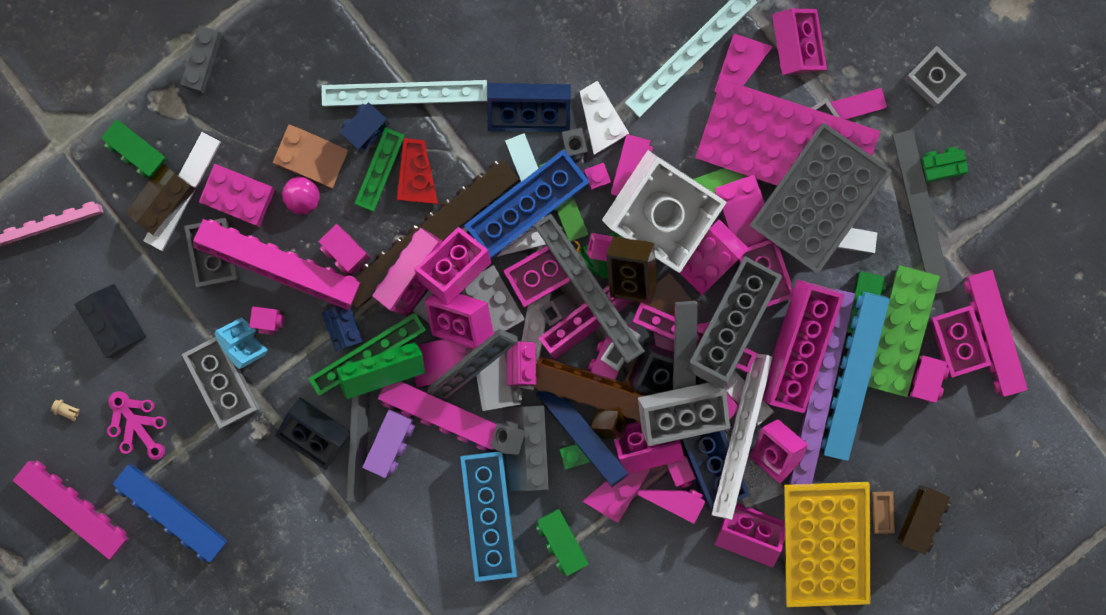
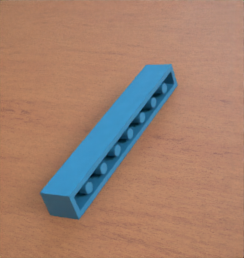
M863 291L862 296L857 298L856 308L859 309L857 316H853L851 321L853 332L852 336H848L845 348L848 349L847 356H843L840 368L843 369L842 376H838L835 388L838 391L836 397L833 396L830 408L833 411L831 417H827L825 428L828 430L826 437H822L820 446L823 449V454L826 456L849 460L890 301L888 297Z

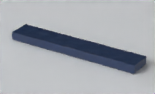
M538 391L536 393L538 399L611 488L628 476L625 468L566 397L560 398L548 391Z

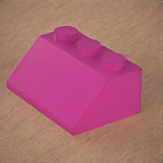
M791 8L772 14L782 75H799L827 70L817 9Z
M736 503L732 520L723 518L715 545L773 568L782 551L785 539V521Z

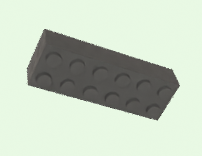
M745 256L685 370L724 389L782 275Z

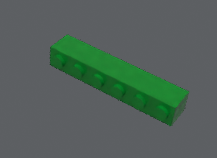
M414 313L308 379L318 396H323L340 385L336 368L402 347L427 332V329L419 316Z

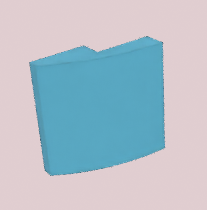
M243 318L215 332L221 348L238 369L265 356L268 351L253 337L256 330L250 328V324Z

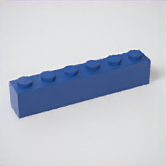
M132 464L127 465L112 484L116 487L115 491L124 498L127 496L132 500L131 504L140 511L144 509L149 513L147 517L155 523L160 522L165 526L164 530L169 535L179 537L181 539L180 543L189 550L190 548L194 549L197 552L196 556L203 562L214 561L229 542Z

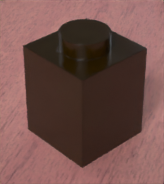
M598 410L591 429L600 438L621 440L628 421L619 411Z

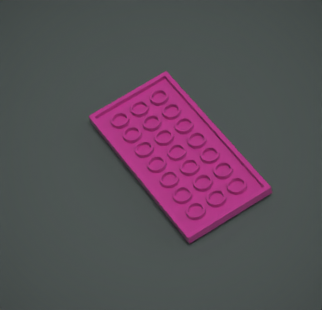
M721 79L695 158L747 176L754 175L756 179L778 186L823 122L871 156H873L881 131Z

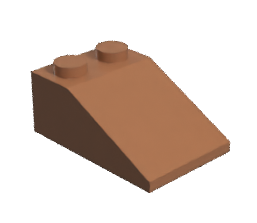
M288 125L273 163L281 168L333 188L349 150L307 131Z

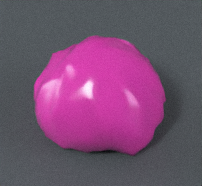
M297 176L291 178L283 187L282 200L286 207L294 214H308L317 208L320 192L317 186L306 177Z

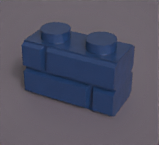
M336 306L322 313L336 352L363 342L351 307L350 310H346Z

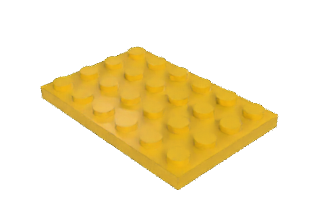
M869 482L784 485L786 606L870 604Z

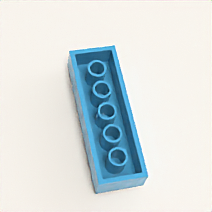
M497 451L460 456L475 582L517 577L503 453Z

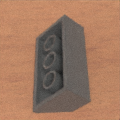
M544 406L503 408L504 424L507 421L518 424V428L526 431L519 455L505 454L507 491L549 490Z

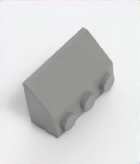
M505 352L476 375L482 411L521 405L522 392L519 386H507V356Z

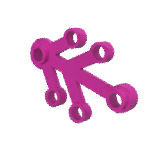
M121 391L111 394L108 403L113 410L111 425L107 429L108 435L111 437L119 436L121 434V428L119 427L121 414L127 419L124 440L119 447L120 451L124 454L133 451L132 440L135 430L147 446L148 456L153 460L163 458L165 455L164 446L155 443L141 424L162 429L167 424L166 419L162 416L154 418L134 415L129 408H141L144 412H151L155 407L154 402L151 400L129 399L126 393ZM117 398H121L122 404L120 406L116 405L115 400ZM146 402H149L151 404V408L149 410H146L144 408V404ZM158 419L163 420V425L161 427H159L156 423ZM112 427L117 428V434L113 435L111 433ZM126 443L130 446V449L127 452L123 449V446ZM153 448H157L159 450V454L157 456L152 454Z

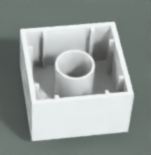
M647 150L602 221L624 238L653 242L655 258L680 273L725 206L726 201Z

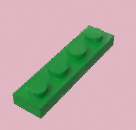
M385 127L355 205L375 212L405 135Z

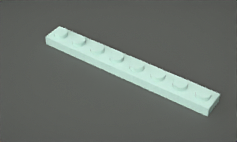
M730 0L644 83L625 104L640 118L757 4V1Z
M487 80L322 85V106H360L363 103L366 105L368 102L371 105L487 102Z

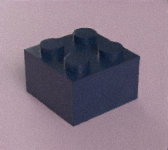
M369 102L366 105L363 103L355 111L357 115L352 120L347 119L342 124V131L340 132L361 154L380 136L385 127L387 128L390 125L388 120Z

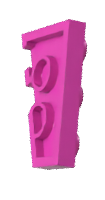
M733 34L714 93L717 94L721 79L744 86L773 46Z
M650 469L630 473L612 488L607 482H604L582 502L618 523Z

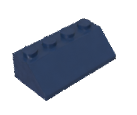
M488 83V131H569L571 84Z
M724 430L680 439L682 449L695 476L699 490L703 495L706 507L711 512L713 511L729 448V442ZM743 478L737 501L750 496Z

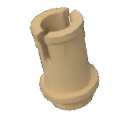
M55 400L51 408L54 415L59 414L74 422L76 420L75 417H78L80 409L63 403V400Z

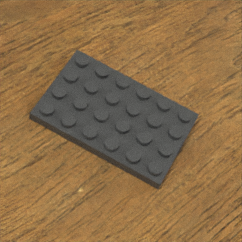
M823 122L750 226L819 274L893 170Z

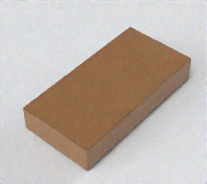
M893 491L871 492L873 534L895 533Z

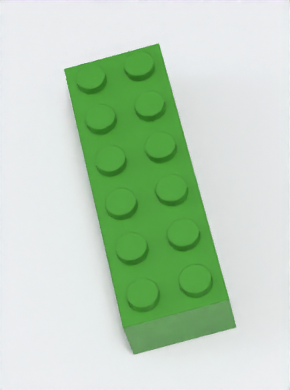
M901 265L896 267L888 297L890 301L867 387L903 397L908 396L940 276Z

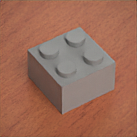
M936 46L904 80L930 105L935 107L967 74Z

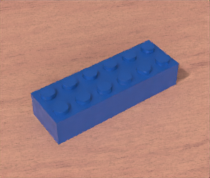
M563 149L465 224V229L473 239L488 249L492 261L535 228L534 224L556 212L589 186V181Z

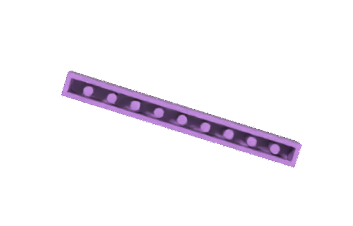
M834 289L844 294V298L802 418L799 437L808 444L802 460L791 471L787 485L812 484L855 293Z

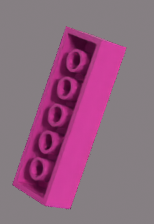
M797 279L772 355L773 358L762 398L764 402L769 405L805 413L844 294L831 288Z

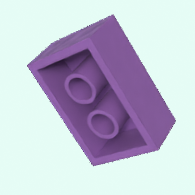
M388 410L362 468L384 478L392 474L394 475L399 464L396 463V459L398 456L403 455L407 444L404 443L406 437H411L416 425H413L414 420L394 410Z

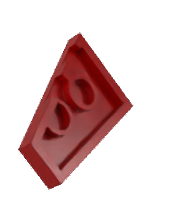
M404 138L397 200L438 205L425 141Z

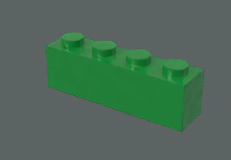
M416 342L336 368L340 387L346 399L425 373L423 356Z

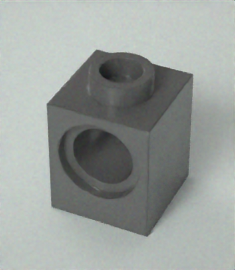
M582 128L562 132L566 153L573 161L583 159L588 151ZM577 140L581 143V147L578 150H572L569 147V143Z
M507 421L506 424L497 423L490 447L504 454L519 455L526 431L518 428V424Z

